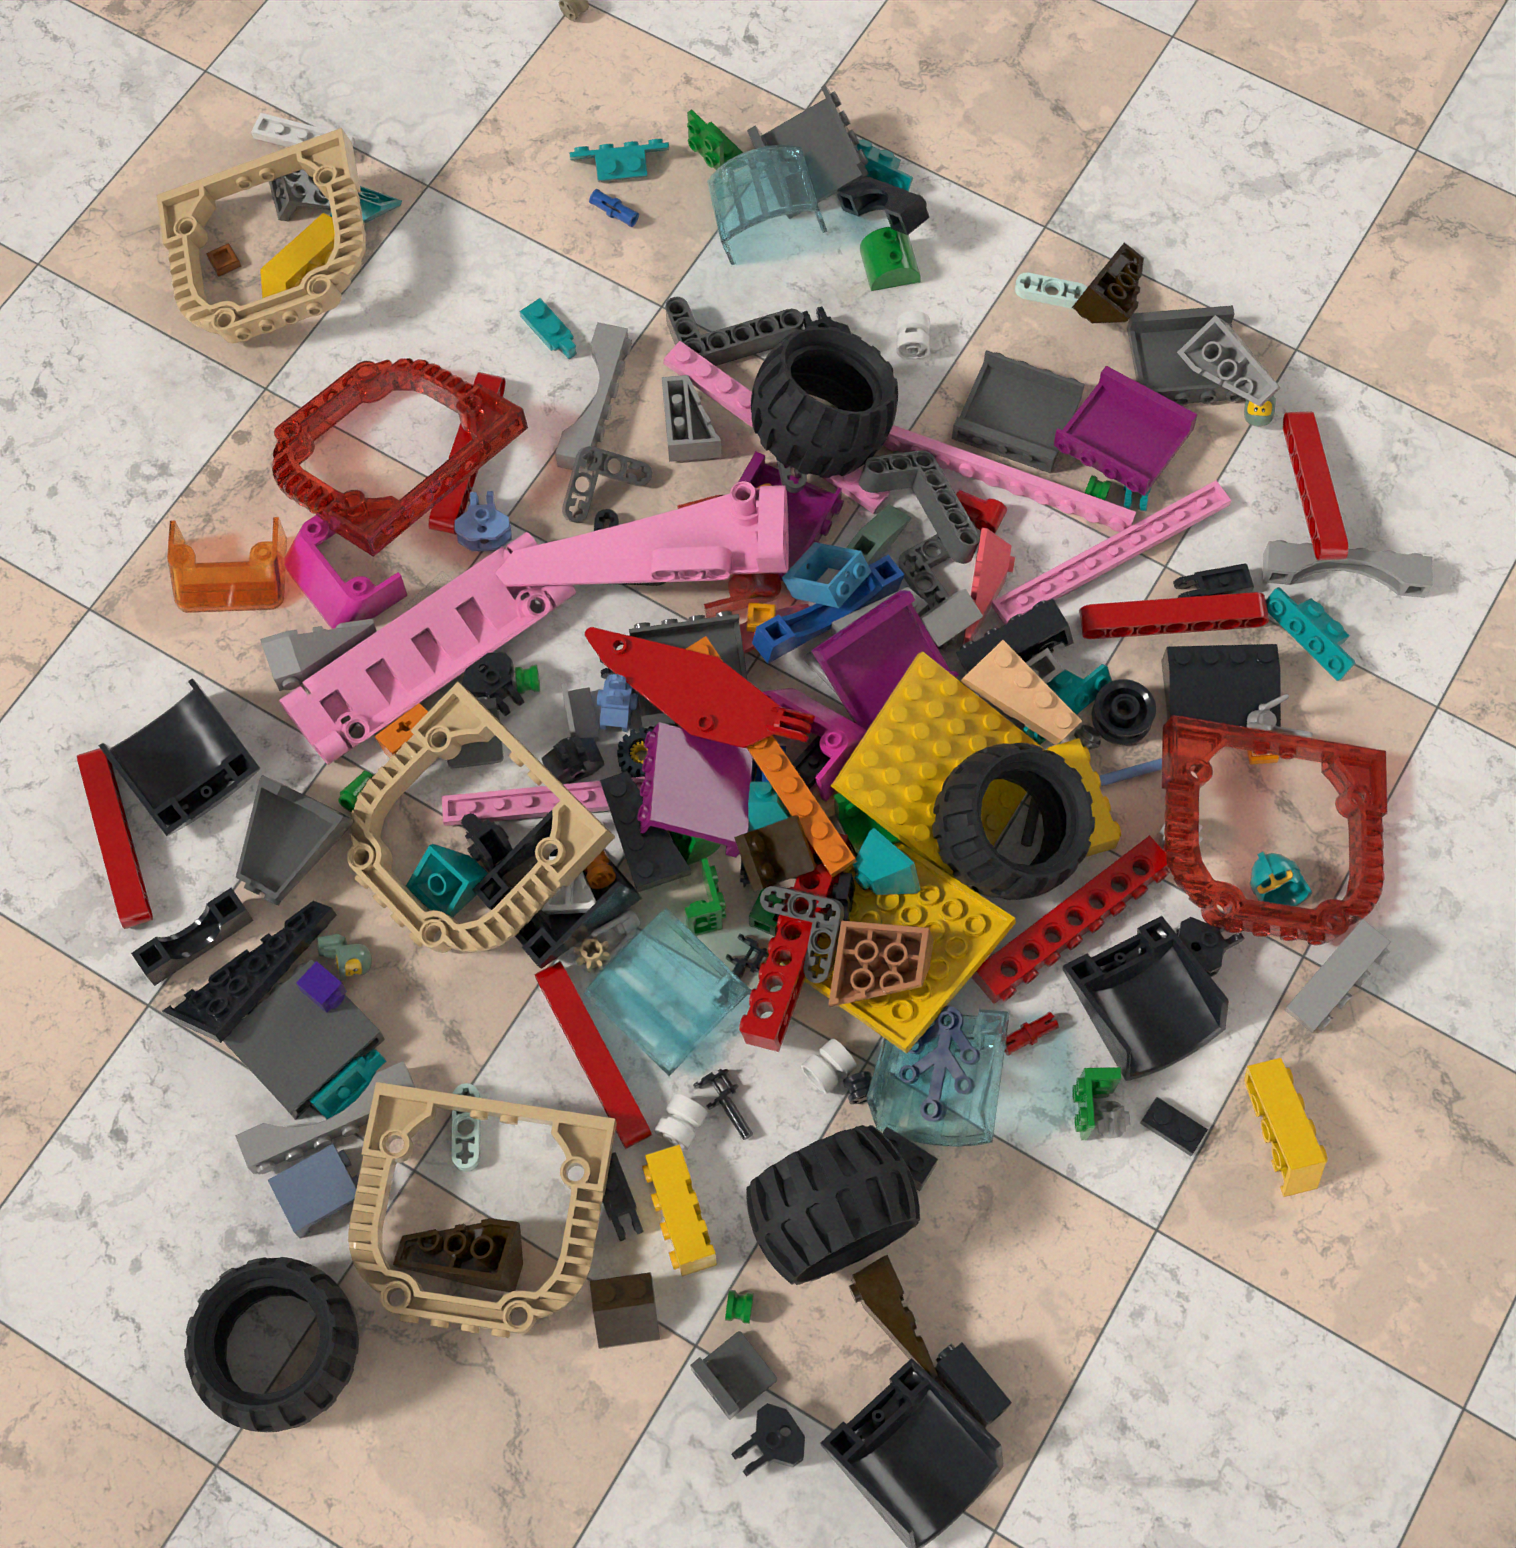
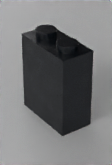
M963 1342L956 1348L951 1343L938 1354L935 1367L938 1377L962 1407L984 1428L990 1425L1012 1404Z

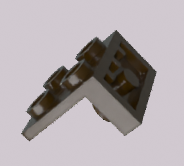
M798 815L734 837L753 892L814 871L817 868Z

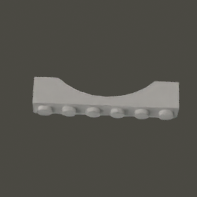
M597 322L591 341L592 358L599 371L598 389L592 404L584 415L573 425L562 431L555 453L557 467L573 470L576 455L581 448L587 446L596 447L598 442H602L605 433L603 424L605 420H609L612 405H610L612 398H616L618 393V376L622 377L624 374L625 361L623 360L625 354H630L632 340L628 338V328ZM591 451L589 454L583 455V459L587 461L585 469L579 468V472L588 473L589 464L595 462Z
M1284 540L1269 541L1263 553V582L1290 585L1298 579L1313 573L1347 571L1375 579L1400 596L1425 598L1432 587V557L1423 556L1420 553L1400 554L1390 550L1379 552L1369 551L1366 548L1348 549L1346 559L1317 561L1312 543L1295 544L1287 543Z
M404 1061L375 1073L369 1086L360 1097L344 1111L330 1119L313 1125L299 1127H283L262 1123L235 1135L248 1169L253 1174H265L274 1170L275 1165L285 1160L287 1162L295 1161L304 1155L303 1152L307 1150L324 1148L330 1145L334 1138L341 1135L347 1137L357 1133L360 1130L359 1127L368 1124L376 1082L416 1088Z

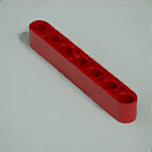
M478 372L430 512L428 526L431 530L457 534L455 532V520L465 513L470 492H472L504 395L505 377Z
M1286 412L1283 417V432L1317 561L1346 559L1348 555V539L1314 412Z
M1258 592L1089 604L1079 609L1082 636L1085 639L1256 628L1264 626L1269 622L1265 595Z
M100 748L77 755V762L120 923L124 929H128L152 921L153 915L112 763Z
M561 961L534 974L541 991L608 1118L616 1120L615 1131L624 1148L627 1149L652 1136V1132Z

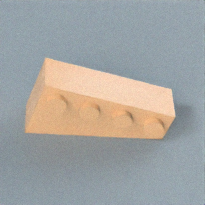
M1004 640L960 681L979 695L980 698L1000 708L1011 718L1014 717L1024 723L1026 727L1055 745L1060 743L1082 722Z

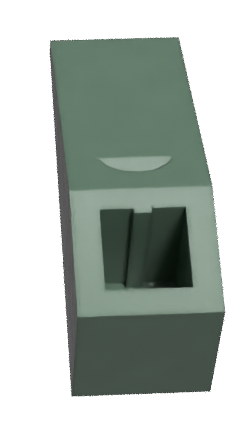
M889 504L859 530L846 548L861 551L867 564L870 565L884 556L910 522L911 517Z

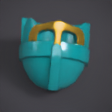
M1263 851L1257 854L1259 858L1255 861L1251 870L1250 886L1266 916L1284 913L1300 905L1311 896L1312 891L1294 861L1276 853L1265 854Z

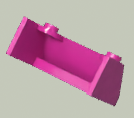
M341 499L302 525L284 558L287 572L331 629H335L340 623L373 619L408 596L399 572L376 587L370 579L364 576L354 577L344 583L319 551L318 545L351 524Z
M794 688L764 691L765 695L783 708L815 716L814 722L810 724L812 726L811 733L821 737V750L831 758L815 777L821 799L827 802L835 792L831 785L867 730Z

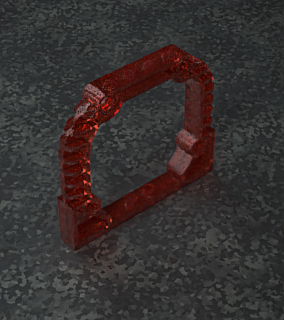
M401 358L393 364L388 359L377 363L362 361L349 369L275 428L274 436L277 443L273 450L272 472L277 486L289 499L305 507L309 512L316 514L320 519L327 521L330 530L374 557L528 429L523 408L479 383L473 387L471 383L463 381L462 378L456 375H452L446 369H441L435 363L429 364L428 361L423 359L413 361L411 358ZM392 391H415L427 395L458 413L462 428L470 432L473 439L400 500L393 496L366 498L365 494L360 490H349L342 493L300 466L314 452V441L362 403L379 401Z
M1175 715L1163 725L1162 789H1166L1164 813V851L1167 859L1166 863L1176 885L1182 888L1189 896L1188 900L1201 908V915L1207 924L1225 928V931L1230 933L1246 931L1252 932L1256 937L1272 935L1279 936L1283 941H1295L1298 939L1305 940L1310 945H1323L1344 934L1349 926L1365 918L1374 909L1382 894L1383 881L1385 880L1383 865L1385 864L1383 856L1384 826L1382 824V817L1387 814L1385 750ZM1224 747L1249 750L1257 755H1279L1282 759L1297 758L1321 762V773L1331 782L1339 794L1335 801L1336 809L1340 815L1348 819L1349 881L1346 895L1342 900L1327 899L1313 909L1246 899L1243 892L1235 885L1213 879L1202 861L1199 846V791L1213 775V768L1209 761ZM1191 771L1196 774L1197 778L1192 775ZM1217 904L1222 907L1224 913L1219 911ZM1327 922L1331 924L1332 929L1327 925Z

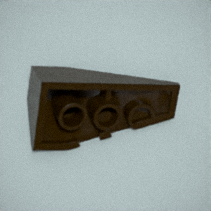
M1124 242L1072 308L1082 318L1087 319L1092 324L1127 322L1138 308L1139 302L1136 300L1137 295L1140 293L1138 284L1139 279L1142 277L1144 257Z
M488 1218L481 1220V1223L466 1226L463 1223L455 1225V1228L441 1231L433 1229L403 1235L393 1265L485 1289L512 1292L516 1290L523 1267L520 1223Z
M885 1255L852 1275V1284L849 1285L851 1295L855 1303L861 1302L864 1310L907 1358L915 1360L936 1380L938 1375L921 1335L916 1336L914 1331L917 1330L914 1315L908 1306L903 1307L901 1302L904 1301L903 1294H905L888 1255Z

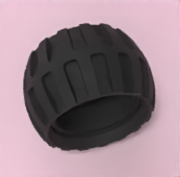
M808 326L801 331L795 330L779 342L762 363L756 375L751 395L752 426L755 434H758L766 451L769 450L777 457L776 460L783 465L787 464L797 469V472L805 475H819L820 478H830L835 475L845 476L863 466L868 458L873 457L882 447L892 429L898 404L897 378H894L893 368L889 361H886L880 355L881 352L876 347L870 346L861 340V337L853 333L849 334L835 327L819 328L818 326ZM810 395L821 398L833 404L838 409L825 405L819 402L818 400L814 399Z
M1028 743L993 745L970 755L954 768L946 778L942 791L937 795L933 813L936 814L932 825L933 837L937 839L940 849L938 853L943 863L949 865L953 870L952 875L964 885H972V889L975 892L991 898H1003L1006 900L1029 899L1045 894L1061 885L1076 871L1078 864L1086 857L1091 846L1089 841L1090 835L1095 829V817H1092L1091 808L1093 803L1090 791H1086L1081 781L1083 778L1075 768L1067 765L1064 762L1065 759L1050 750L1043 751V748ZM994 779H1004L1020 785L1033 797L1042 814L1044 836L1040 851L1030 865L1014 863L1002 856L986 837L981 821L982 799L989 784Z
M873 1125L856 1126L855 1128L842 1130L824 1139L817 1140L765 1169L746 1188L748 1215L756 1241L770 1264L791 1285H800L805 1282L814 1281L857 1263L903 1237L912 1228L916 1227L920 1221L919 1199L912 1174L895 1146Z
M263 1257L249 1260L245 1265L231 1268L219 1276L220 1280L211 1289H206L198 1299L199 1305L194 1316L189 1318L185 1332L187 1335L186 1348L184 1349L186 1368L192 1385L203 1403L224 1421L236 1427L255 1432H279L297 1428L311 1422L313 1418L327 1411L337 1401V1397L343 1388L348 1385L354 1372V1364L359 1350V1335L354 1310L340 1286L319 1268L288 1257ZM293 1296L308 1302L317 1316L320 1340L315 1359L303 1377L286 1389L261 1395L243 1391L232 1379L226 1361L228 1338L237 1319L253 1304L270 1297Z

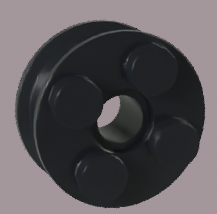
M1128 679L1114 680L1103 686L1098 692L1091 712L1092 724L1106 741L1117 745H1131L1139 742L1148 734L1156 715V703L1151 692L1142 684ZM1118 709H1126L1130 714L1122 715L1118 712Z

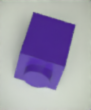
M317 961L296 982L301 992L326 1013L331 1008H337L343 1002L344 994L347 992L343 983Z

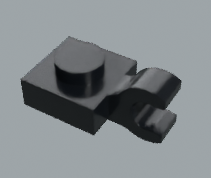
M840 872L839 882L833 885L832 897L840 901L844 907L843 921H850L849 912L852 910L855 883L852 873ZM832 907L827 911L828 919L831 916H836V911L832 910Z

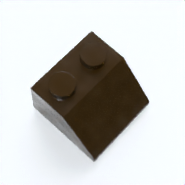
M651 1272L590 1281L592 1308L599 1349L660 1340Z

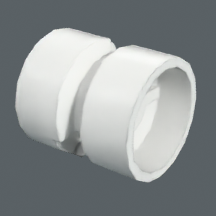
M908 311L897 317V354L901 358L919 360L927 357L930 353V318L927 314L920 311Z
M832 1038L820 1048L819 1056L812 1055L801 1064V1068L810 1082L821 1093L827 1094L838 1084V1078H846L857 1068V1064L846 1048L836 1039Z
M674 1094L666 1108L669 1113L668 1116L661 1117L654 1132L673 1146L680 1144L681 1149L688 1150L696 1136L694 1128L701 1127L708 1112L704 1107L688 1097Z

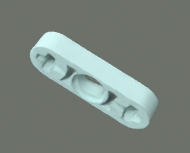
M1022 273L1016 279L1015 292L1022 299L1073 309L1072 306L1078 300L1074 298L1075 293L1081 296L1087 286L1078 282L1033 273ZM1025 283L1030 284L1029 289L1024 288ZM1038 285L1041 286L1040 292L1037 291V290H1038ZM1048 287H1055L1058 289L1059 293L1056 295H1049L1048 293H1046L1045 289ZM1064 290L1067 291L1066 297L1063 296Z
M468 1083L457 1086L453 1094L464 1095L468 1091L472 1097L481 1098L477 1088ZM452 1110V1161L460 1171L469 1172L474 1170L480 1162L481 1120L471 1118L470 1113L463 1112L458 1114L459 1111ZM463 1120L474 1122V1130L469 1135H462L458 1132V1125ZM458 1140L468 1142L469 1153L474 1155L473 1158L468 1159L467 1164H463V1161L458 1158V1156L464 1154L463 1143L457 1144Z

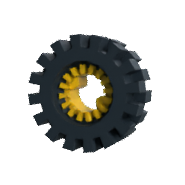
M639 728V733H636L635 729L631 730L630 736L625 734L623 742L619 741L617 757L619 767H621L622 773L627 771L631 778L645 777V772L642 771L644 761H640L638 755H636L641 750L648 751V748L644 746L647 735L644 728Z

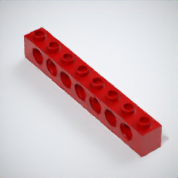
M839 833L851 851L848 835ZM808 841L817 868L814 871L797 876L794 887H790V889L833 898V885L839 882L840 873L832 877L824 864H817L821 860ZM811 885H818L814 889H807ZM804 897L798 898L795 903L796 910L800 912L809 909L808 900ZM832 904L827 908L817 907L815 912L827 914ZM779 915L777 934L770 939L768 945L769 956L766 963L763 962L760 966L758 986L751 991L749 997L750 1008L747 1015L744 1014L740 1021L739 1030L746 1044L776 1052L780 1051L806 978L804 963L813 922ZM821 933L817 937V943L819 941ZM793 935H800V937L795 940H789V938ZM785 960H791L788 965H780ZM775 986H782V988L776 992L770 991ZM765 1012H773L771 1016L761 1018Z
M1149 835L984 961L972 975V979L993 1004L1000 999L1004 1002L1017 992L1015 988L1022 982L1027 985L1039 975L1038 970L1044 965L1051 967L1061 958L1060 953L1066 948L1069 950L1076 948L1083 941L1082 936L1088 931L1092 934L1098 931L1105 924L1104 919L1110 914L1113 917L1117 916L1127 907L1125 904L1131 898L1137 900L1148 891L1147 886L1153 881L1158 884L1170 873L1168 869L1173 860ZM1133 868H1142L1146 875L1136 874ZM1120 884L1124 891L1117 892L1111 885ZM1097 900L1102 904L1103 908H1093L1089 901ZM1076 917L1081 921V925H1072L1067 918ZM1049 933L1055 934L1060 941L1056 943L1050 942L1045 935ZM1031 950L1037 954L1038 958L1030 960L1024 956L1023 952ZM1004 967L1012 968L1016 975L1007 977L1001 972V969Z

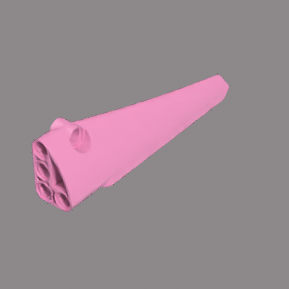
M742 481L734 484L730 494L633 522L514 550L495 574L506 587L718 581L728 579L730 574L788 573L789 533L786 485L754 488L751 483Z

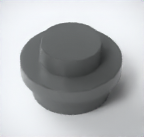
M1082 725L1074 733L1075 738L1080 739L1083 747L1086 746L1088 749H1092V747L1098 748L1101 744V733L1091 726Z

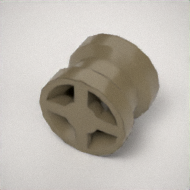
M559 0L558 2L562 13L571 21L576 20L580 12H585L589 8L587 0Z

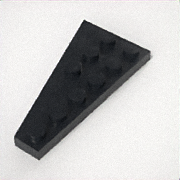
M313 900L287 919L283 929L272 936L268 933L260 939L261 945L251 952L247 949L210 975L209 983L197 991L194 989L184 994L186 999L174 1008L169 1005L162 1010L163 1014L178 1024L222 1043L241 1020L251 1012L252 1008L261 998L270 991L271 987L280 977L289 970L299 956L308 949L318 935L327 928L328 924L337 914L332 907Z

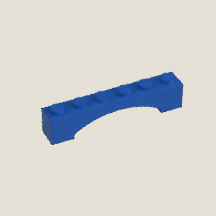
M887 555L868 565L871 573L840 608L816 603L790 615L782 617L777 615L756 627L752 644L767 664L830 630L833 621L898 592L905 574L892 558Z

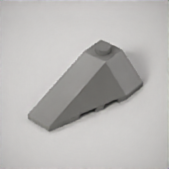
M1216 315L1177 352L1194 372L1260 407L1280 389L1279 385L1227 322Z
M373 619L340 623L335 629L331 630L323 629L322 626L313 627V632L298 634L297 630H290L260 639L279 691L296 689L299 685L303 684V681L377 632Z

